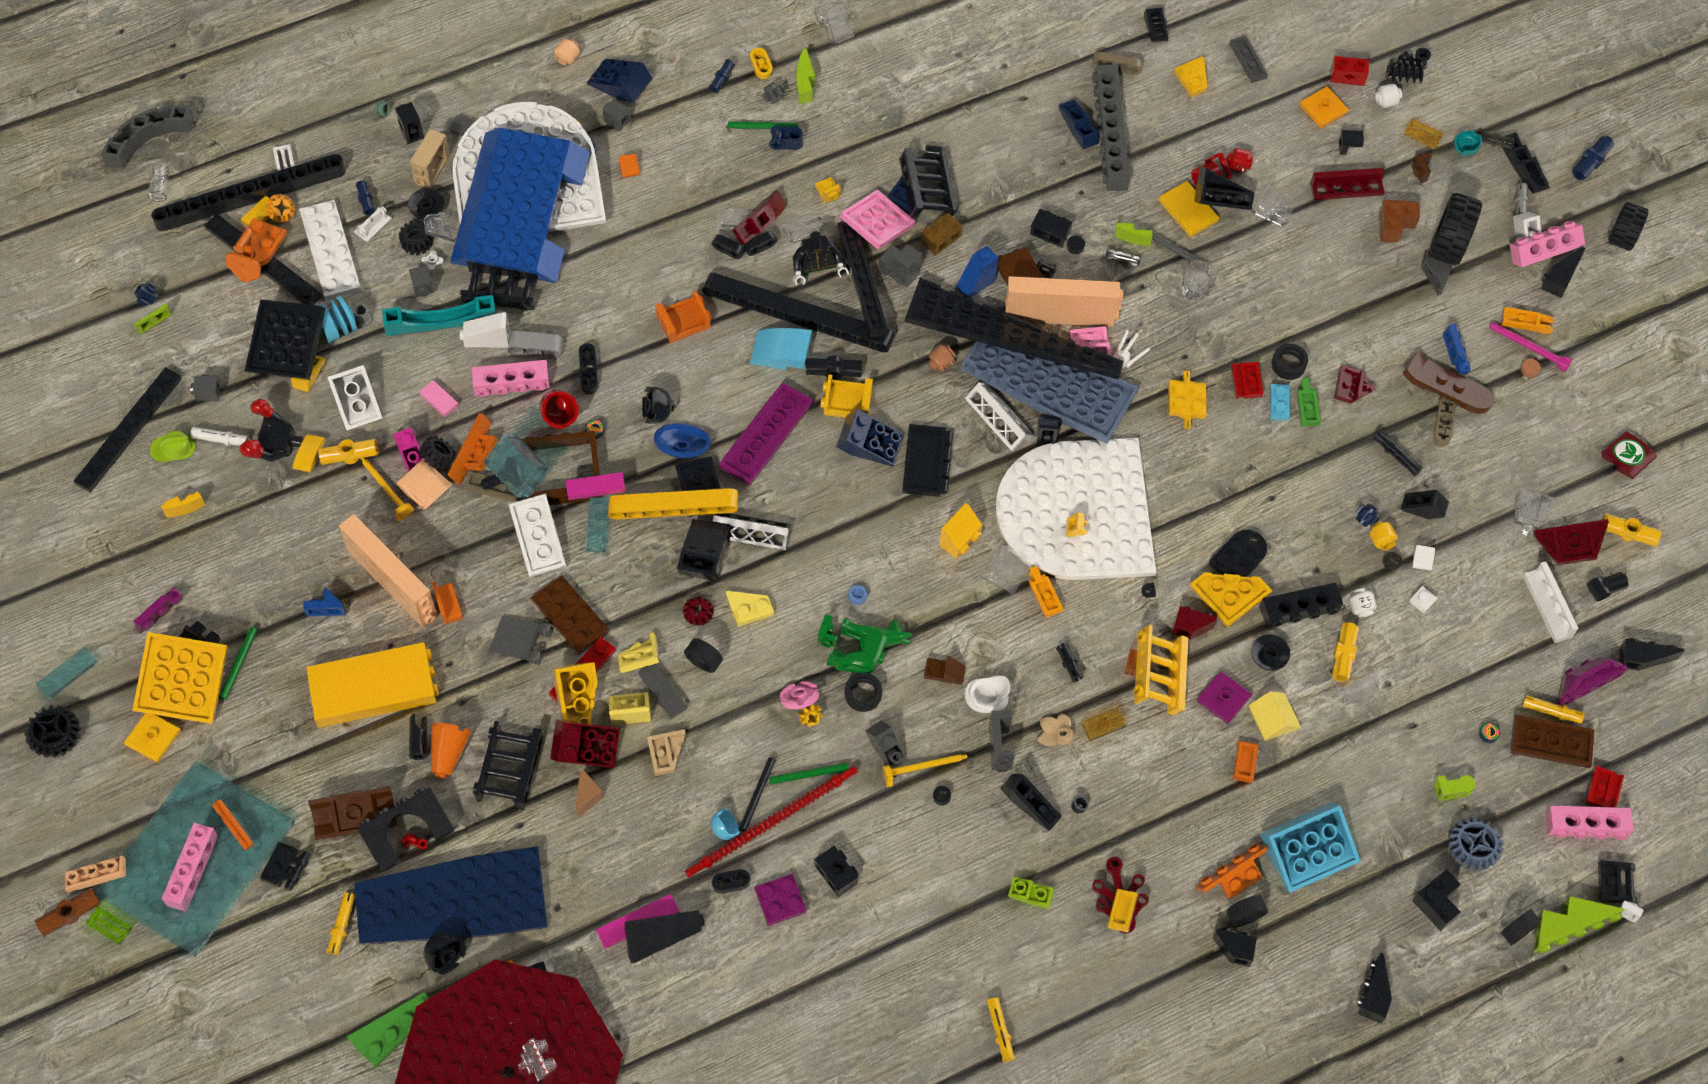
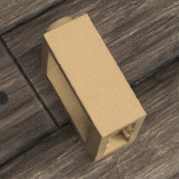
M430 129L410 161L414 181L419 186L431 188L449 159L450 152L446 135Z

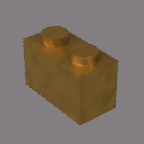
M947 213L943 217L937 218L930 227L927 226L923 229L921 243L936 256L962 236L963 226Z

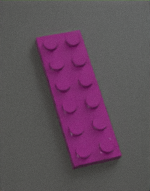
M782 382L721 460L719 468L751 486L811 408L813 400Z

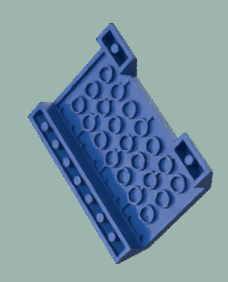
M497 128L485 132L450 263L468 267L467 261L537 274L538 279L541 281L557 283L565 249L547 240V234L562 177L565 183L582 186L590 152L570 140L505 128Z

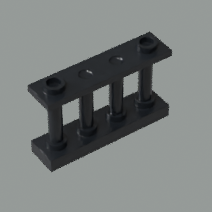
M905 148L899 161L910 217L918 218L923 210L945 211L946 214L949 213L953 217L957 212V203H955L948 170V159H946L945 151H941L936 160L919 159L913 156L912 149ZM915 165L936 167L938 174L918 173ZM918 180L939 181L941 189L921 188ZM921 195L942 196L944 204L925 203L922 201Z
M467 261L469 272H472L469 289L460 291L463 303H468L474 300L475 297L493 295L495 306L535 311L534 298H531L530 295L533 280L538 279L537 274ZM480 273L490 274L487 292L476 291ZM498 275L508 276L505 294L494 293ZM516 277L526 278L523 297L512 295Z
M495 721L493 727H490L488 732V739L490 740L478 783L475 782L473 787V794H475L477 802L480 803L483 794L512 799L516 809L524 810L543 740L542 729L534 728L532 735L529 734V736L500 731L499 722ZM498 739L525 743L529 746L528 752L519 754L497 750ZM493 757L522 762L524 765L523 771H519V773L490 767ZM488 775L516 780L519 783L518 790L509 791L487 787Z

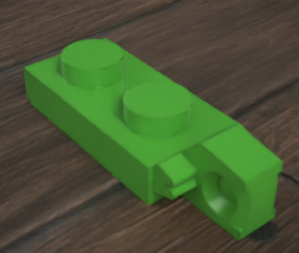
M1301 378L1300 388H1297L1301 427L1320 426L1317 392L1314 388H1310L1309 378Z

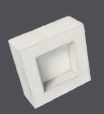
M1422 586L1409 602L1425 614L1436 602L1437 597Z
M1624 900L1619 908L1624 909L1621 913L1622 917L1634 923L1643 913V909L1630 901Z

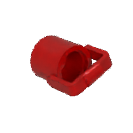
M1216 153L1204 160L1205 163L1201 165L1202 167L1222 176L1219 166L1212 161L1218 157L1226 174L1225 178L1229 180L1232 177L1229 164L1223 153ZM1200 166L1191 171V178L1196 187Z

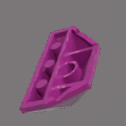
M1598 657L1594 660L1588 659L1580 665L1581 667L1577 669L1573 667L1564 673L1565 677L1561 681L1557 705H1568L1623 676L1628 667L1615 660Z

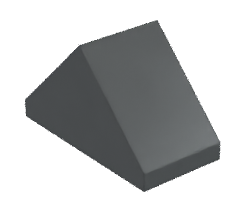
M1425 257L1421 269L1439 296L1444 290L1452 265L1431 257Z

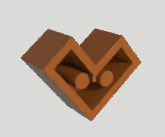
M1384 199L1379 211L1380 241L1398 242L1403 228L1415 229L1420 218V202Z

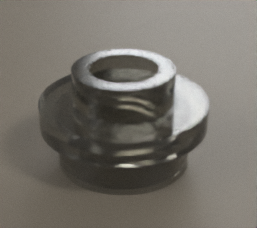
M1388 552L1384 555L1382 562L1386 569L1392 571L1397 570L1401 566L1402 558L1395 552Z

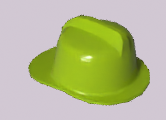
M170 431L166 435L155 439L149 451L151 457L159 462L182 460L192 456L195 452L196 444L191 436L181 431Z

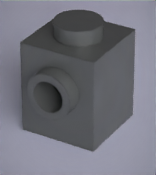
M613 99L603 108L604 122L621 131L631 121L630 109Z
M427 265L409 269L416 297L434 293Z
M207 374L194 376V383H191L190 391L191 394H194L196 401H219L221 384L218 377Z

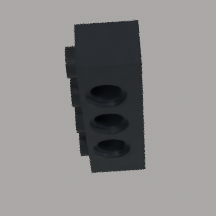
M1331 583L1262 598L1259 607L1266 627H1278L1286 622L1297 623L1305 618L1315 619L1324 614L1334 615L1340 611L1343 601L1337 584ZM1317 600L1322 601L1324 604L1317 603ZM1298 604L1304 605L1305 608H1300ZM1280 608L1285 609L1287 612H1282Z

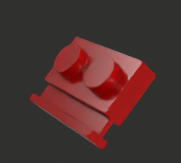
M1232 363L1231 372L1235 398H1262L1263 388L1259 363Z
M1596 766L1593 770L1585 804L1594 807L1616 808L1624 775L1615 774L1616 772Z

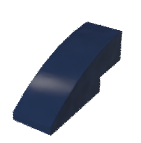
M1074 99L1059 104L1060 112L1081 148L1086 149L1099 144L1098 132L1091 125L1090 117Z

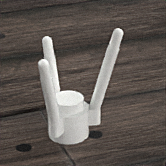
M1129 330L1125 331L1113 357L1124 361L1122 369L1125 367L1129 368L1132 363L1150 351L1148 347L1130 360L1131 354L1128 350L1139 334L1136 333L1125 349H1122Z

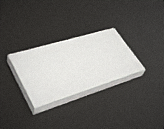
M546 494L508 504L529 578L567 567Z

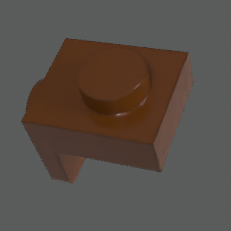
M1431 152L1419 154L1413 161L1411 168L1413 169L1414 176L1418 178L1420 183L1427 182L1431 170L1428 164L1432 157Z

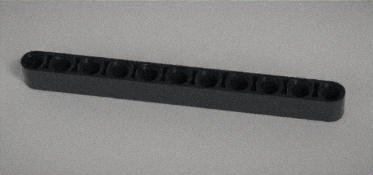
M332 154L156 208L152 211L151 217L159 231L177 228L215 216L216 214L219 215L258 203L265 196L270 198L277 194L284 195L339 178L346 172L343 158L339 154Z
M709 273L702 288L703 293L710 297L879 352L887 353L895 337L894 332L891 330L888 331V335L870 337L865 321L717 273Z

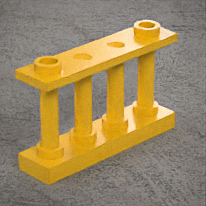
M1148 625L1139 630L1137 634L1134 703L1138 704L1151 698L1166 703L1167 714L1175 715L1185 710L1188 637L1180 636L1170 642L1152 636L1153 626ZM1152 644L1169 649L1170 659L1151 654ZM1151 662L1168 667L1169 677L1150 672ZM1150 680L1167 685L1168 695L1149 690Z

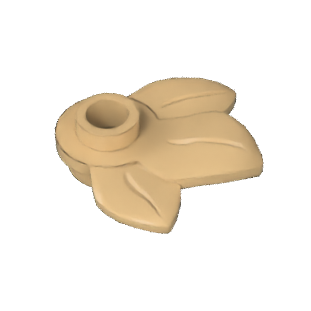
M1060 714L1057 719L1044 717L1040 720V725L1044 732L1037 738L1039 743L1045 746H1053L1057 743L1068 745L1072 742L1074 733L1068 716Z

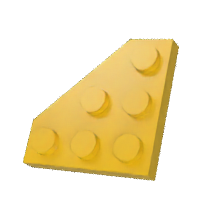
M1204 572L1190 583V588L1227 628L1257 606L1262 598L1272 594L1269 586L1260 577L1256 576L1240 577V575H1216Z

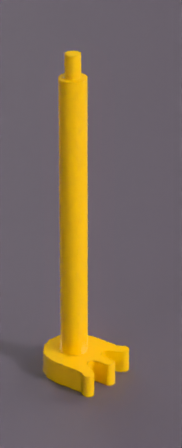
M360 458L363 461L362 464L398 506V508L394 509L396 520L400 522L410 516L414 511L411 504H404L369 460Z
M958 754L892 769L889 765L882 766L886 787L893 786V775L959 762L962 759H966L967 754Z

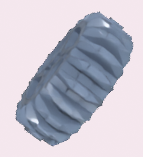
M1471 817L1470 821L1465 818L1462 820V823L1457 822L1456 827L1451 829V834L1448 836V840L1451 841L1448 843V847L1452 848L1450 855H1456L1455 862L1460 860L1462 862L1461 867L1468 865L1469 870L1475 867L1477 872L1482 868L1487 870L1490 866H1494L1496 861H1499L1501 858L1500 854H1502L1504 849L1501 847L1504 844L1503 840L1499 839L1501 833H1495L1497 826L1491 828L1489 826L1490 821H1487L1485 824L1482 818L1476 821L1475 817ZM1468 831H1475V832H1478V833H1477V834H1472V833H1470V832H1469V833H1467V832H1468ZM1477 839H1479V841L1477 842L1478 845L1474 849H1472L1474 846L1473 843L1476 842ZM1474 854H1479V855H1481V856H1483V855H1485V856H1484V857H1476V856H1473V855H1474Z

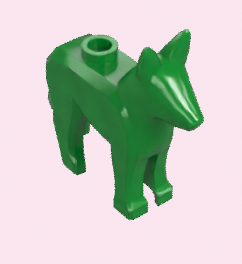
M844 618L841 634L859 640V651L848 654L834 648L828 657L827 665L833 666L839 671L872 673L878 667V664H883L886 653H883L885 648L897 644H911V641L907 638L913 634L903 632L897 620H892L888 628L854 624L848 618Z

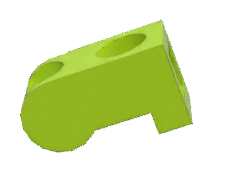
M1445 775L1437 776L1433 782L1438 801L1467 797L1476 786L1475 780L1469 775L1453 780H1446Z

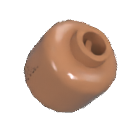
M941 344L929 353L930 361L928 363L934 371L938 369L944 372L955 363L954 358L956 355L948 345L944 346Z

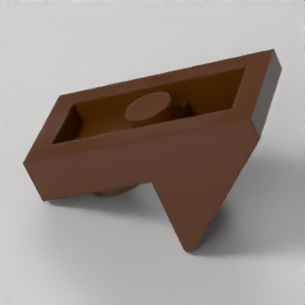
M948 655L946 661L927 658L924 679L963 685L966 666Z

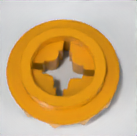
M277 194L270 197L267 201L266 211L272 220L284 223L294 216L296 208L294 201L289 196ZM280 202L282 203L283 207L287 208L284 209L282 213L280 212V209L275 208L276 206L280 205Z

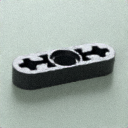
M585 343L579 348L581 388L584 393L593 394L598 390L596 350L592 344ZM587 350H589L590 359H586L585 353ZM587 365H591L594 368L591 372L583 370ZM587 378H591V387L587 386Z

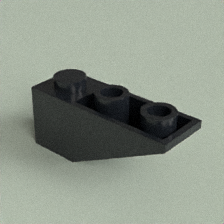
M1635 638L1625 639L1620 646L1619 662L1625 664L1628 669L1640 671L1677 660L1685 649L1678 648L1676 645L1666 646L1660 645L1657 642H1643Z
M1380 953L1377 958L1374 957L1369 968L1372 970L1371 976L1366 977L1363 988H1366L1365 994H1361L1357 1002V1006L1360 1007L1359 1015L1381 1024L1387 1016L1392 1001L1384 953Z

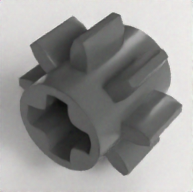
M773 82L763 88L765 92L762 94L765 102L775 104L783 99L782 93L785 91L781 84L776 85Z

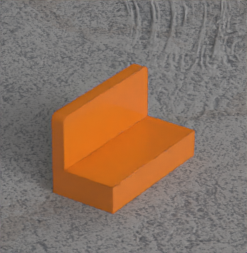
M435 581L431 582L444 625L462 620V613L452 583L437 587Z

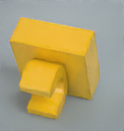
M1077 512L1067 518L1066 536L1073 538L1076 535L1084 536L1088 533L1084 526L1088 525L1089 522L1084 520L1083 513Z

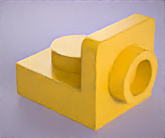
M832 177L815 183V188L824 203L835 201L841 197V187L839 184H835Z

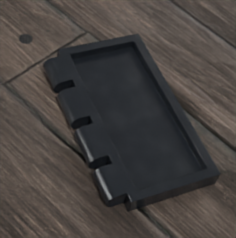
M909 424L902 488L903 494L940 497V494L948 493L949 462H951L953 432L946 431V427Z

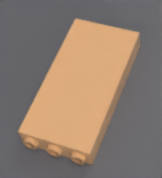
M1009 276L1005 312L1030 323L1114 327L1115 320L1119 318V310L1123 300V289H1120V282Z
M354 514L341 523L339 529L350 555L422 628L426 624L432 623L437 616L430 590Z

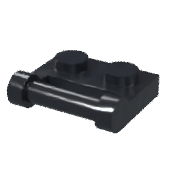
M1605 860L1598 862L1599 901L1622 903L1625 900L1637 904V897L1634 895V863ZM1621 871L1625 872L1626 895H1622Z

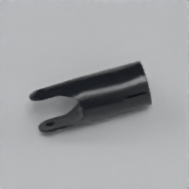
M414 713L411 714L409 719L410 759L423 760L427 758V717L424 716L422 718L421 728H419L416 724V715Z

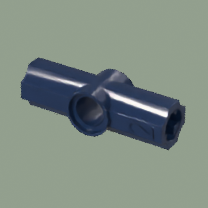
M1602 136L1593 147L1587 149L1581 161L1572 170L1574 178L1585 180L1594 169L1601 165L1605 156L1615 145L1612 138Z

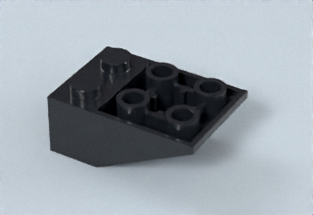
M692 519L677 566L679 574L717 582L730 526Z

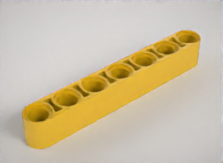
M728 488L612 495L609 497L608 517L619 520L734 513L738 511V491Z

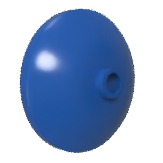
M688 424L665 425L660 427L654 434V443L660 451L681 459L702 455L709 449L711 443L709 435L704 430Z

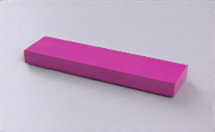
M669 894L596 929V932L604 949H607L626 940L624 922L680 913L672 895Z

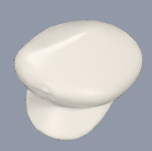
M1001 675L971 681L964 691L967 705L980 713L1003 710L1008 704V694L1011 688L1010 682L1005 676Z

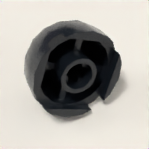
M647 386L644 392H647V395L642 398L643 418L647 416L645 421L647 424L662 423L673 412L674 401L671 400V396L665 389Z
M439 932L429 938L424 947L425 963L433 972H438L442 975L449 973L459 965L456 962L460 957L464 958L466 945L463 940L452 932Z

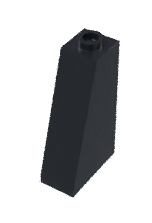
M699 910L624 922L629 964L636 963L702 931L701 926H705L703 914H700Z

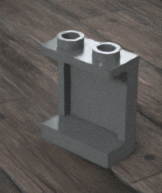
M1011 710L991 711L990 715L991 770H996L997 772H1007L1012 769L1014 752H1003L1001 733H1009L1012 720Z

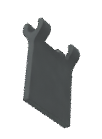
M502 616L489 651L524 659L540 665L542 661L541 653L533 651L539 634L551 637L553 630L550 629L551 625L546 623L536 624Z

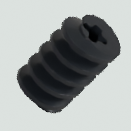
M1391 59L1387 65L1385 79L1388 80L1389 76H1391L1392 81H1394L1397 76L1399 82H1401L1403 77H1405L1406 83L1412 78L1413 83L1419 79L1421 84L1424 76L1423 63L1419 61L1416 66L1415 61H1412L1409 65L1408 60H1405L1402 64L1401 59H1398L1396 63L1395 59Z

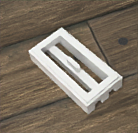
M290 144L273 147L277 171L281 170L277 151H281L284 169L288 168L284 151L286 149L288 150L291 167L295 166Z

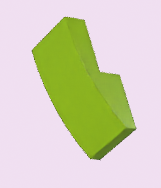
M1127 222L1116 223L1114 236L1142 246H1150L1153 237L1152 230H1134V223Z
M1013 877L1008 896L1023 903L1050 909L1055 890L1053 887L1034 884L1032 880Z

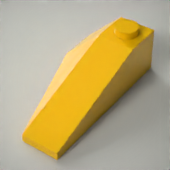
M595 663L571 664L552 668L562 720L591 724L595 691L598 683Z

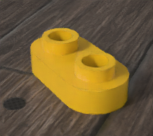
M763 48L751 50L750 61L756 76L760 79L770 78L773 68L766 50Z

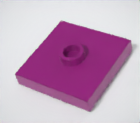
M1220 671L1198 697L1197 702L1229 725L1253 694Z

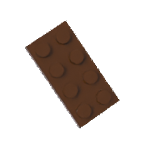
M562 575L531 597V601L578 655L595 644L600 637L603 638L610 632L609 628Z
M1515 715L1513 718L1510 753L1590 768L1592 766L1595 729Z

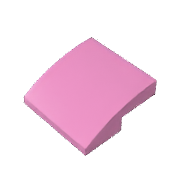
M1106 326L1069 331L1070 339L1076 341L1077 345L1082 347L1088 346L1111 356Z

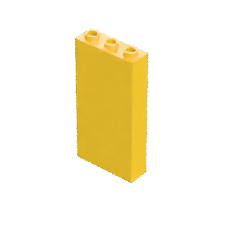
M423 642L306 667L314 719L317 727L321 728L437 703L435 696H438L439 692L437 684H433L432 680L436 676L434 667L429 664V660H432L430 648L426 649Z

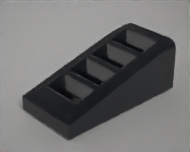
M1163 8L1146 9L1144 19L1151 42L1168 41ZM1161 28L1159 31H1154L1153 29ZM1154 34H1162L1163 36L1155 37Z

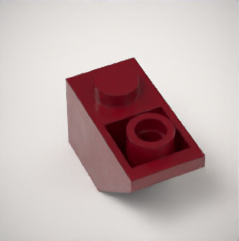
M1180 606L1172 634L1179 637L1185 636L1191 640L1214 629L1218 617L1208 612L1195 611L1191 607Z

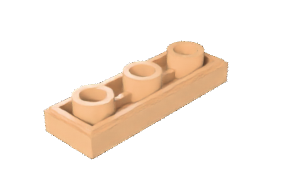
M122 855L65 872V890L70 893L125 877L126 858Z

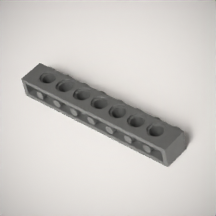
M1097 65L1096 72L1092 74L1093 83H1096V86H1094V97H1097L1095 110L1099 111L1097 126L1100 125L1098 138L1102 141V144H1100V155H1103L1101 168L1105 170V173H1103V184H1106L1107 191H1127L1130 176L1118 65Z

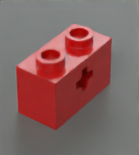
M1334 56L1330 68V82L1365 86L1369 74V59Z

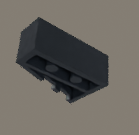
M1200 166L1194 202L1204 205L1252 210L1255 192Z

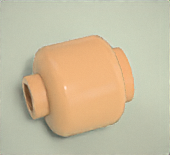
M573 39L561 40L554 49L555 59L562 65H571L580 55L579 44Z

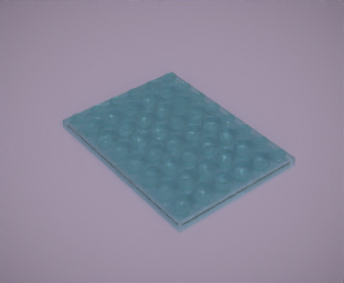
M195 761L123 856L126 858V876L101 883L94 893L196 957L272 855L278 842H281L292 828L295 821ZM219 799L224 802L253 841L254 845L250 849H243L213 808L212 804ZM194 823L213 828L218 835V839L187 912L166 906L161 898Z

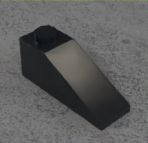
M1579 248L1553 265L1550 272L1546 271L1541 280L1544 282L1542 290L1562 298L1585 248Z
M1012 774L1000 788L1016 806L1048 831L1062 817L1024 774Z

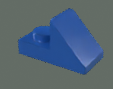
M324 587L323 601L312 599L304 601L303 604L306 616H346L343 603L326 587Z

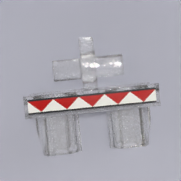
M532 1038L527 1041V1044L523 1045L525 1051L521 1054L523 1062L518 1064L519 1069L526 1068L529 1074L534 1073L537 1080L541 1081L557 1065L552 1057L546 1060L542 1057V1053L548 1050L546 1040L535 1041Z

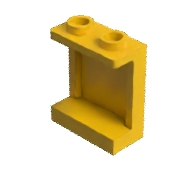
M828 374V381L824 380L823 392H826L825 397H821L820 408H824V415L846 418L847 415L856 409L869 415L873 379L865 378V384L833 380L832 375Z

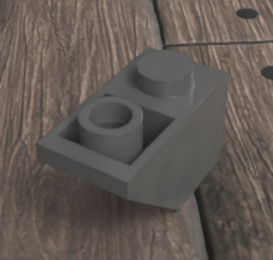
M881 720L865 730L872 747L891 769L906 760L891 726Z

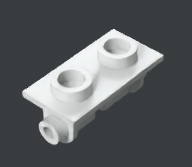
M383 206L378 207L365 222L358 225L354 233L368 242L392 218L386 214L387 210Z

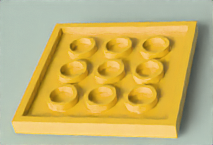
M147 632L132 711L213 724L228 645Z

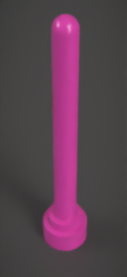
M1496 323L1489 325L1491 330L1555 362L1556 366L1564 372L1567 371L1573 360L1567 356L1559 357Z

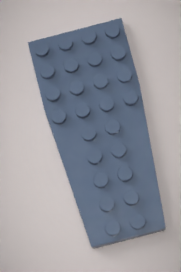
M977 341L961 365L962 371L1044 415L1057 419L1058 422L1108 444L1139 390L1138 386L1120 378L1119 380Z

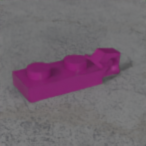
M174 587L165 596H160L134 620L136 629L140 633L149 630L154 625L155 620L166 615L170 607L177 605L182 600L183 595Z

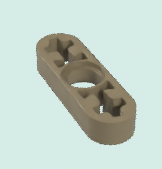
M1096 52L1093 55L1092 65L1094 67L1097 65H1118V72L1138 75L1142 72L1143 62L1137 58Z
M1444 397L1440 399L1437 406L1433 436L1434 443L1441 447L1447 446L1452 439L1456 403ZM1445 403H1448L1449 406L1447 412H1444L1446 407ZM1447 418L1450 424L1444 425L1440 422V419ZM1442 431H1445V433H1444V438H1445V440L1441 439V436H1440V435H1441Z

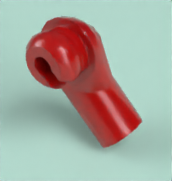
M411 833L406 834L401 839L405 847L413 845L419 849H426L428 846V842L425 839Z

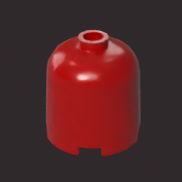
M554 389L542 396L539 402V411L541 417L549 426L564 429L576 421L579 415V406L571 394L563 390Z

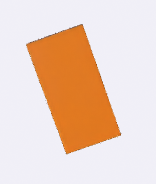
M1238 742L1232 780L1253 783L1258 744Z

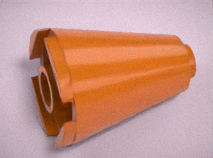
M437 722V724L432 723L431 772L435 774L434 777L446 779L447 776L452 775L471 736V730L464 728V731H460L457 725Z

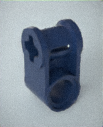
M774 126L771 128L770 133L772 137L769 146L772 149L799 150L803 147V132L799 127Z

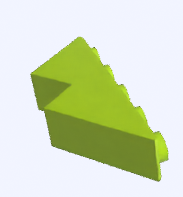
M1569 896L1564 902L1563 914L1542 910L1537 916L1541 923L1536 927L1533 953L1540 951L1541 954L1550 951L1552 949L1551 946L1555 944L1562 946L1570 941L1569 938L1573 936L1580 938L1586 935L1589 929L1593 928L1595 931L1604 927L1605 922L1611 921V923H1614L1623 918L1621 913L1624 909Z

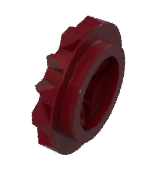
M694 596L690 600L687 599L686 604L683 606V616L692 625H704L712 619L714 614V607L710 600L705 599L703 596ZM701 605L702 611H700L696 616L694 609H697L698 606Z

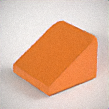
M635 153L619 156L622 178L640 175Z

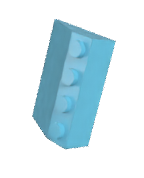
M1329 803L1260 833L1264 845L1269 849L1267 853L1289 893L1361 862L1342 808L1338 804Z

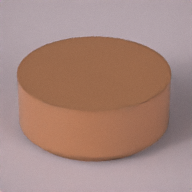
M1534 359L1525 360L1521 366L1522 374L1528 378L1536 377L1541 369L1539 362Z

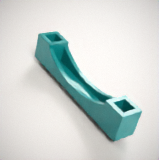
M493 295L475 297L474 300L466 304L441 310L414 311L401 309V307L382 309L386 336L463 327V323L466 321L496 314Z

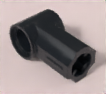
M1622 572L1605 578L1599 576L1586 584L1596 602L1602 601L1612 593L1626 589L1629 586L1628 578Z

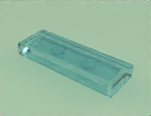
M590 498L587 552H606L609 498Z
M83 647L36 683V686L50 700L98 662Z

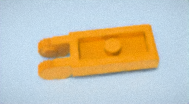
M1510 307L1503 308L1501 326L1529 330L1541 334L1553 333V328L1549 326L1554 323L1552 316Z

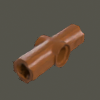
M90 888L71 900L61 901L56 909L36 919L35 923L41 934L45 937L66 924L77 922L81 915L99 906L101 903L93 889ZM72 909L69 915L64 916L65 911Z

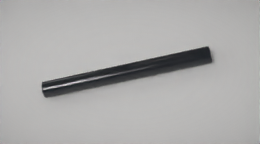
M772 757L767 759L739 829L741 831H747L776 761Z

